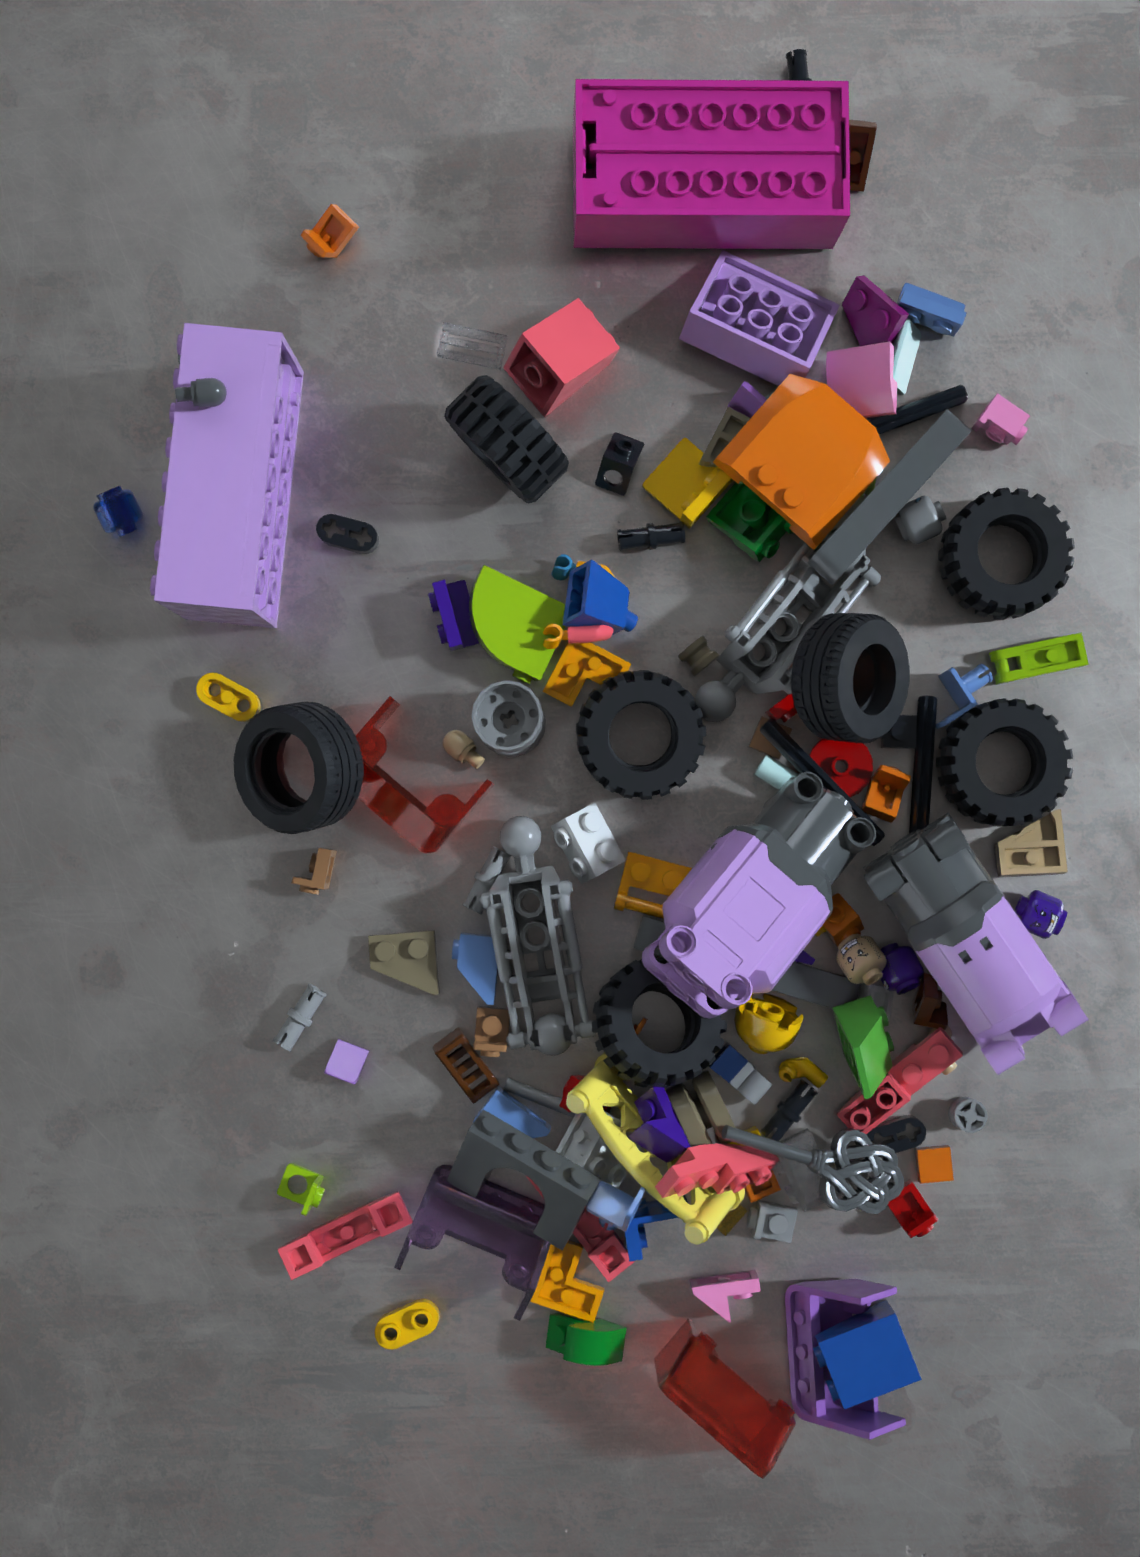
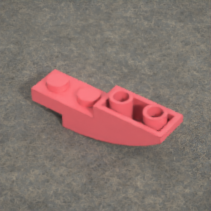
M939 1027L919 1044L916 1045L914 1043L892 1061L893 1066L871 1098L864 1099L859 1090L837 1112V1116L848 1129H856L865 1134L869 1133L911 1100V1095L961 1058L963 1052L947 1033Z
M715 1143L688 1147L675 1165L669 1168L655 1188L662 1198L674 1194L683 1196L700 1186L702 1189L712 1186L717 1194L730 1190L736 1193L749 1184L755 1183L758 1186L766 1182L772 1176L771 1170L780 1160L774 1154L735 1144Z

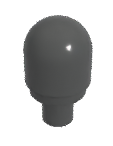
M216 378L196 379V381H191V387L175 388L177 402L192 401L193 406H199V408L219 406L225 401L227 395L225 385Z

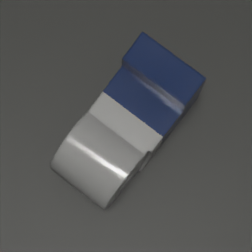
M728 1042L715 1054L716 1059L709 1066L754 1105L773 1085Z

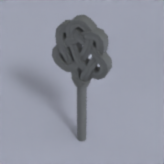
M725 1125L722 1130L721 1136L723 1139L806 1164L807 1168L813 1173L822 1176L819 1186L822 1201L834 1210L847 1212L856 1208L862 1212L879 1214L886 1209L889 1201L898 1197L904 1189V1177L900 1168L897 1167L898 1157L895 1151L886 1145L872 1143L867 1134L850 1128L839 1131L832 1139L830 1150L812 1149L810 1151ZM851 1141H854L856 1144L854 1146H847ZM857 1158H863V1159H864V1160H857V1161H852V1162L849 1161L850 1159H857ZM825 1163H834L836 1167L832 1168ZM868 1172L869 1178L866 1180L860 1175L861 1173ZM847 1181H848L852 1186H854V1187L856 1188V1190H854V1189L847 1183ZM835 1190H836L843 1198H840V1199H839V1198L836 1196Z

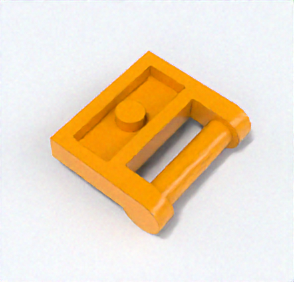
M628 851L614 909L624 911L625 908L664 919L663 905L628 896L629 887L632 886L670 896L692 868Z

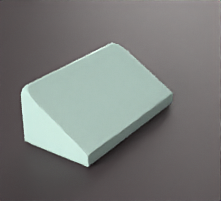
M908 318L893 342V378L897 382V394L900 395L906 393L921 339L920 331Z

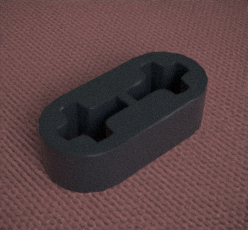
M327 514L321 517L316 525L319 538L329 546L359 554H369L379 544L377 531L366 522L336 514ZM332 522H336L337 528L345 531V534L334 533L332 538H328L324 527H330ZM367 530L372 540L371 542H365L364 546H360L356 538L350 537L351 533L362 535L363 531Z
M904 1115L880 1123L867 1133L870 1141L874 1140L875 1133H879L882 1137L891 1136V1139L883 1141L882 1145H886L893 1149L895 1153L921 1145L926 1137V1128L916 1117ZM907 1123H910L913 1127H918V1130L913 1132V1139H909L906 1135L898 1137L896 1135L906 1130Z

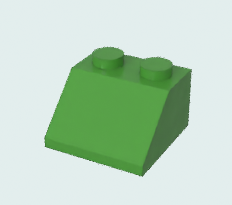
M871 995L832 1007L844 1058L864 1099L873 1096L893 1066L890 1052L894 1051L891 1036L884 1029L885 1026L889 1025L885 1010L882 1006L877 1007Z

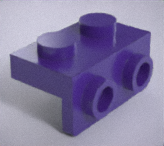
M445 580L432 583L434 592L428 593L433 613L440 611L443 624L437 625L441 644L448 643L450 652L480 644L470 622V596L465 580L446 584Z

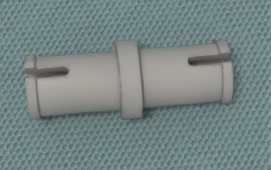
M492 846L480 873L476 872L474 876L476 881L463 906L482 915L484 908L480 905L479 896L482 893L489 892L511 855Z
M309 983L295 1008H290L287 1012L289 1017L273 1041L278 1045L280 1043L282 1048L291 1052L305 1027H310L312 1024L311 1018L327 994Z

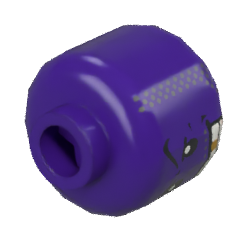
M1039 890L1032 891L1028 897L1021 896L1014 910L1029 933L1043 939L1049 938L1052 934L1058 935L1068 913L1063 910L1064 904L1060 899Z
M892 943L881 949L887 960L886 966L882 970L883 976L881 978L886 990L896 991L898 995H901L921 985L920 979L924 974V969L912 947H899L898 943Z

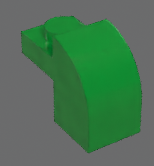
M553 1313L549 1317L545 1348L563 1354V1360L594 1366L622 1362L627 1328L601 1318L595 1319L594 1323L589 1321L583 1322L561 1313Z

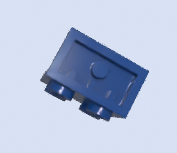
M683 1195L684 1200L688 1203L686 1196ZM643 1198L627 1231H624L629 1261L642 1260L641 1249L648 1248L644 1224L679 1218L657 1200L646 1202V1198Z

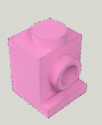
M997 393L971 429L977 432L980 428H983L991 440L997 443L1003 442L1006 445L1010 442L1017 445L1028 430L1024 424L1030 415Z

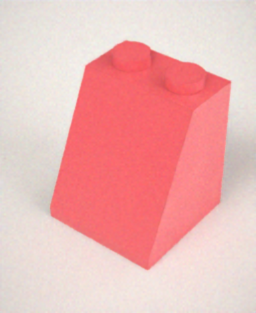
M577 298L523 332L503 368L539 412L546 417L609 366L620 347L615 342L614 337L598 322L593 312Z

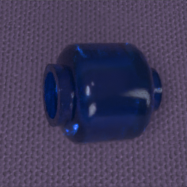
M117 486L96 495L98 501L95 502L93 509L105 532L114 533L117 531L119 537L138 530L135 523L143 518V513L131 490H122L121 486Z

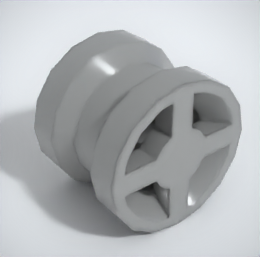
M960 1097L954 1100L949 1107L948 1116L950 1122L965 1132L975 1133L980 1131L987 1122L986 1108L975 1099Z

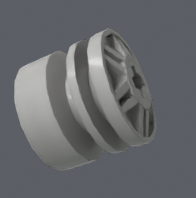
M504 680L493 683L480 692L473 704L472 721L475 732L488 749L500 756L514 758L525 755L537 747L544 736L546 719L541 703L533 691L520 682ZM512 714H514L519 723L518 725H511L510 729H507L503 720L504 718L510 719Z

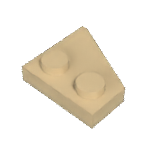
M1061 809L1054 810L995 844L998 877L1058 875L1068 872Z

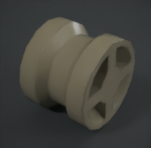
M701 636L681 652L678 658L682 662L689 664L691 667L690 672L695 677L720 655L715 650H710L707 646L706 638Z

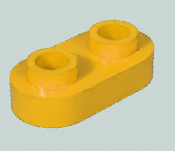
M207 673L199 679L196 687L199 699L234 720L248 722L254 715L260 712L261 704L258 696L218 673ZM218 684L221 691L217 696H212L210 692L211 687ZM248 700L250 704L249 709L245 712L240 711V702Z
M421 1298L384 1314L378 1320L375 1327L376 1341L381 1347L393 1350L430 1334L435 1330L439 1321L438 1307L433 1301ZM424 1314L428 1321L424 1324L418 1323L416 1316ZM393 1328L396 1330L397 1336L393 1338L388 1337L385 1330Z

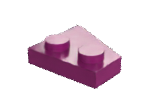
M865 275L856 276L842 302L843 309L860 346L889 341L893 344L909 315L908 312Z

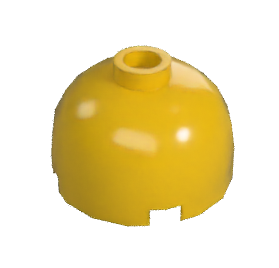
M766 993L763 994L764 1000L753 998L754 994H752L750 1000L736 1007L734 1023L737 1034L749 1045L750 1050L758 1054L778 1052L788 1048L797 1037L804 1018L802 1014L799 1017L796 1015L798 1008L793 1004Z

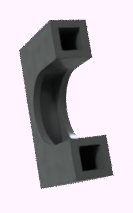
M483 1109L465 1136L447 1182L476 1198L493 1169L510 1168L523 1173L538 1186L545 1201L544 1212L533 1233L563 1251L601 1178Z

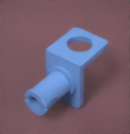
M979 664L962 677L959 676L953 667L939 675V679L959 709L936 724L937 729L951 723L978 705L972 693L993 681L991 672L981 678L978 677L988 670L987 666Z
M600 1181L586 1206V1210L599 1217V1223L603 1228L608 1223L606 1230L619 1228L626 1232L642 1202L646 1189L641 1187L634 1198L618 1188Z

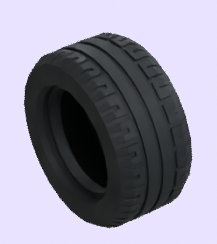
M298 702L274 706L254 715L240 734L233 759L237 789L245 806L265 826L284 834L308 832L335 824L343 819L355 805L364 777L362 752L353 730L333 709L316 702ZM291 734L298 737L304 743L313 761L315 782L312 794L307 800L299 797L291 788L284 771L283 753L286 741Z

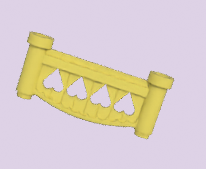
M604 1052L595 1061V1067L568 1093L566 1099L568 1109L575 1114L585 1113L602 1140L627 1172L652 1197L683 1220L686 1224L684 1234L690 1243L698 1245L706 1242L729 1211L735 1210L745 1197V1189L736 1193L730 1190L717 1194L712 1186L706 1189H702L700 1186L691 1190V1205L684 1200L683 1196H678L677 1194L662 1198L655 1186L663 1176L660 1170L650 1162V1157L657 1156L644 1149V1153L637 1148L636 1143L629 1140L626 1132H634L644 1124L634 1103L638 1097L633 1094L623 1082V1079L617 1076L619 1070L615 1066L609 1068L603 1060L607 1058V1055ZM603 1106L618 1107L621 1110V1127L617 1126L613 1118L604 1112ZM683 1153L672 1162L667 1163V1171L671 1166L675 1165Z

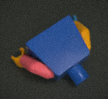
M564 554L556 558L552 577L560 581L566 580L569 577L562 624L568 627V630H562L559 625L554 623L549 624L544 629L543 634H551L556 638L545 639L543 643L545 648L555 649L559 646L561 640H568L569 644L605 641L622 630L630 632L634 629L638 616L628 610L630 594L628 587L617 580L606 565L597 564L593 560L588 562L578 561L575 564L568 555Z

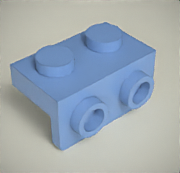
M909 283L904 284L897 304L909 313L907 318L913 323L921 324L937 333L953 337L963 325L967 312H964L965 304Z

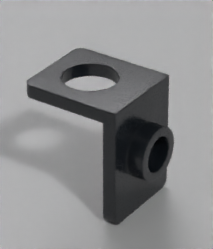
M615 432L602 457L595 485L624 496L627 492L634 467L643 450L644 443ZM609 470H615L622 475L623 481L619 484L611 483L607 480L605 473Z

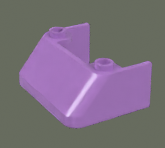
M861 1279L800 1282L787 1288L785 1307L791 1402L799 1418L869 1440L906 1425L905 1418L879 1411L878 1397L844 1410L840 1399L833 1401L826 1380L831 1379L828 1367L820 1368L813 1347L819 1346L815 1335L852 1317V1313L861 1314L868 1311L871 1302L897 1294V1287Z

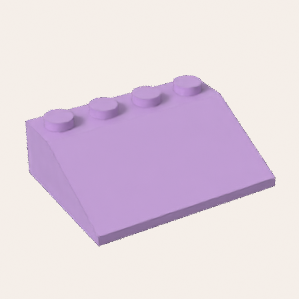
M722 250L689 311L679 339L779 386L789 374L806 378L840 305Z

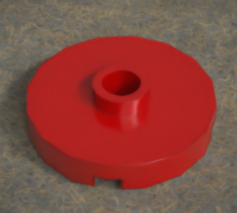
M821 739L809 753V756L849 797L859 794L869 784L873 773V759L868 748L863 743ZM838 760L846 764V769L842 773L835 769V763Z

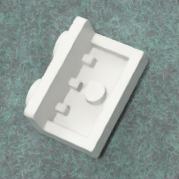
M596 803L575 812L551 826L556 843L563 849L572 873L581 884L626 861Z

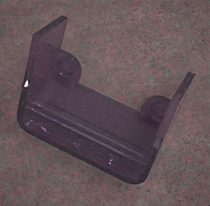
M452 1165L437 1167L431 1177L394 1268L401 1270L411 1244L422 1249H433L441 1243L444 1234L505 1259L502 1268L504 1280L512 1287L523 1291L514 1315V1319L520 1321L536 1290L551 1245L533 1233L544 1212L545 1204L488 1180L476 1198L447 1182L453 1167Z

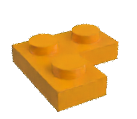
M567 643L542 692L572 707L587 678L601 685L605 679L615 677L620 672L628 671L631 663L593 643Z
M568 1240L562 1251L549 1243L530 1302L594 1323L604 1294V1287L574 1278L583 1246Z

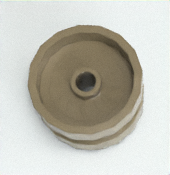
M708 1069L692 1078V1085L698 1096L694 1100H692L686 1086L682 1083L665 1089L691 1147L713 1144L707 1132V1129L713 1127L720 1143L728 1144L732 1142L723 1139L721 1136L725 1125L736 1127Z

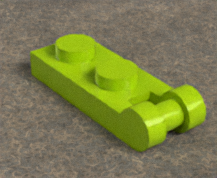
M1082 632L989 652L990 661L995 663L997 672L994 675L996 685L1089 665ZM1016 657L1018 670L1010 671L1007 659Z

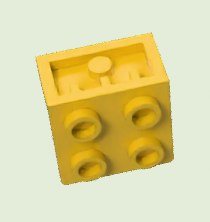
M683 438L643 482L642 487L690 529L732 483L733 479L719 467L699 465L704 453L690 440Z

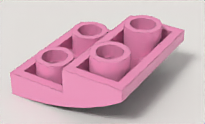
M889 341L827 352V385L865 419L896 414L897 382L893 378L894 346Z

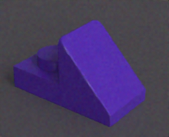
M653 1086L634 1102L644 1124L629 1135L632 1141L666 1163L672 1162L686 1151L688 1147H691L664 1087Z

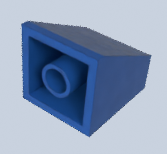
M887 1300L881 1301L871 1306L868 1311L856 1314L815 1335L819 1346L813 1347L819 1366L820 1368L828 1367L831 1379L826 1380L833 1401L840 1399L844 1410L922 1380L896 1313Z

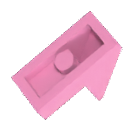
M756 1270L690 1279L693 1295L729 1323H731L727 1296H733L734 1299H747L752 1297L753 1293L761 1292Z

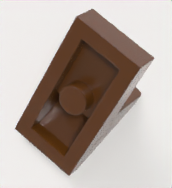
M849 120L850 190L864 192L877 130L876 122Z

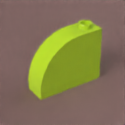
M483 565L474 581L469 600L470 622L474 634L482 648L495 661L514 671L512 677L527 684H530L531 680L541 681L555 649L545 648L543 646L544 640L556 638L551 634L544 635L543 632L549 624L553 623L559 625L562 630L565 629L566 626L562 625L565 604Z

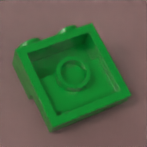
M742 481L739 484L735 483L706 516L709 523L730 537L737 547L759 563L764 557L771 558L776 554L780 547L779 540L786 532L789 534L793 533L789 529L791 524Z

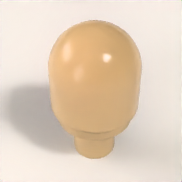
M452 730L445 735L443 747L457 762L460 761L463 764L467 761L475 769H478L485 761L475 751L477 749V746L474 744L475 742L464 732Z

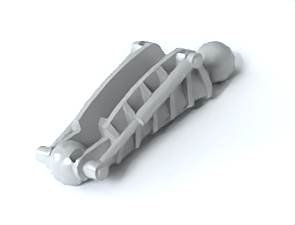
M838 528L830 531L809 557L805 555L811 547L806 543L802 545L784 570H780L740 622L737 625H731L725 631V637L731 643L718 657L717 661L729 672L721 681H709L699 688L695 696V703L702 711V718L710 722H720L731 716L736 707L735 693L742 685L755 694L782 690L788 695L792 694V667L789 671L787 669L793 663L796 650L805 632L820 618L834 613L835 608L840 602L843 605L837 613H847L867 586L870 588L872 586L875 587L881 581V575L871 565L867 566L870 559L866 556V549L848 567L841 579L831 589L814 573L815 569L807 562ZM798 565L799 568L794 572L793 575H791L792 571ZM859 576L861 581L849 596L846 590ZM796 597L795 602L786 610L787 606ZM802 605L812 612L803 624L799 623L794 616ZM779 618H782L786 623V631L781 636L775 632L774 628L775 622ZM757 643H761L765 649V655L759 661L754 658L752 653Z
M516 816L504 823L500 831L502 848L514 857L516 871L499 874L489 892L482 893L479 896L480 905L487 911L500 982H503L512 1032L508 1033L506 1037L507 1046H510V1049L524 1048L529 1044L531 1050H539L543 1054L556 1056L564 1053L571 1044H576L577 1037L588 1038L596 1036V1033L592 1032V1022L594 1020H589L581 976V969L583 967L570 901L573 886L569 879L560 881L553 866L535 867L533 853L540 846L542 833L538 824L533 819L526 816ZM527 893L535 894L540 900V906L535 912H530L523 906V898ZM555 900H557L559 916H557ZM500 908H504L506 919L505 926H503ZM559 925L562 927L564 941H561ZM538 926L544 931L545 940L542 944H533L529 940L528 931L531 927ZM505 934H508L511 948L509 951L507 950ZM552 950L555 968L546 969L544 951ZM563 950H566L569 966H565ZM536 953L539 970L526 972L523 954ZM509 959H513L515 975L513 976ZM573 974L576 991L570 990L567 975ZM514 983L518 985L520 995L518 1000H514L512 984ZM575 998L578 1001L581 1022L575 1025L571 999ZM562 999L565 1017L559 1014L548 1013L541 1016L537 1021L534 1020L532 1003ZM523 1007L527 1028L526 1033L520 1031L516 1008Z

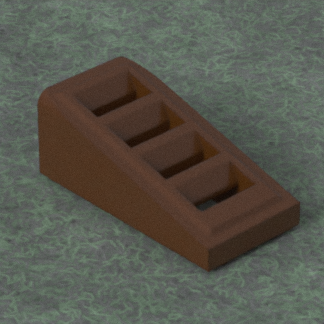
M456 1028L433 1046L436 1056L473 1104L500 1085L478 1052L473 1050V1045L460 1028ZM460 1043L462 1044L461 1047H459L457 1050H455L454 1052H452L450 1055H448V1056L446 1055L449 1051H451V1050H452L453 1048H455L457 1045H459ZM468 1053L470 1055L469 1058L457 1067L454 1066L453 1063ZM477 1064L478 1068L465 1078L462 1077L464 1072ZM483 1074L487 1077V1079L473 1089L470 1088L469 1085Z

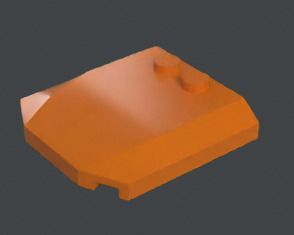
M789 374L713 461L715 465L737 484L742 481L791 524L789 529L813 550L822 542L890 462L875 426L827 384Z

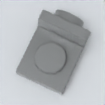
M757 1200L756 1208H750L747 1228H751L750 1232L753 1239L761 1240V1237L791 1243L798 1210L795 1207Z

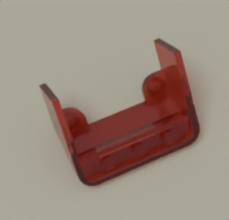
M389 696L356 735L360 744L364 765V777L358 799L416 849L423 853H434L442 848L495 785L487 779L466 804L451 794L439 795L428 807L421 803L377 765L387 751V740L379 729L400 706L396 700Z
M688 1318L654 1358L658 1386L675 1405L753 1473L764 1479L774 1468L796 1425L794 1419L795 1411L782 1399H779L777 1402L773 1399L768 1401L719 1358L715 1351L716 1342L704 1331L698 1334L695 1330L694 1322Z

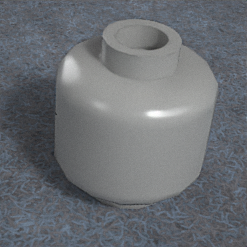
M925 495L906 503L898 512L899 516L895 517L904 540L910 539L913 544H920L940 535L943 530L941 521L947 519L940 502L932 503L931 499Z

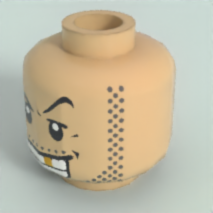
M853 934L839 944L836 961L851 983L871 985L882 978V970L885 968L887 960L872 937Z

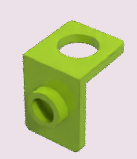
M289 1163L277 1194L304 1205L301 1214L306 1216L312 1206L318 1208L325 1188L320 1186L324 1176ZM301 1175L306 1179V1191L296 1194L289 1189L288 1182L292 1176Z

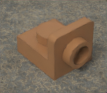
M318 848V853L312 854L309 864V872L313 873L312 879L293 876L291 883L300 885L299 891L317 895H319L320 889H329L337 850Z
M477 1007L473 1050H480L481 1056L500 1057V1052H507L506 1037L508 1036L510 1025L508 1008Z

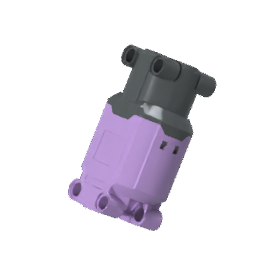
M803 772L797 777H791L774 796L765 802L762 812L753 823L725 828L663 903L665 931L656 941L644 949L642 953L644 967L659 979L672 994L683 1000L700 1016L708 1019L717 1017L728 1009L745 1004L750 1000L752 994L770 992L832 914L831 886L856 854L874 842L876 838L874 825L866 818H856L850 803L839 793L824 789L821 779L816 774ZM655 948H659L661 955L667 960L666 964H662L655 959ZM707 996L719 1005L718 1009H713L708 1005Z
M949 813L938 818L922 830L917 829L891 846V850L863 867L867 873L864 875L867 884L879 901L884 900L906 932L908 941L974 1036L984 1056L998 1075L1024 1060L1025 1052L1022 1044L1043 1031L1054 1027L1062 1037L1089 1020L1065 982L1061 980L999 887L973 852L964 834Z

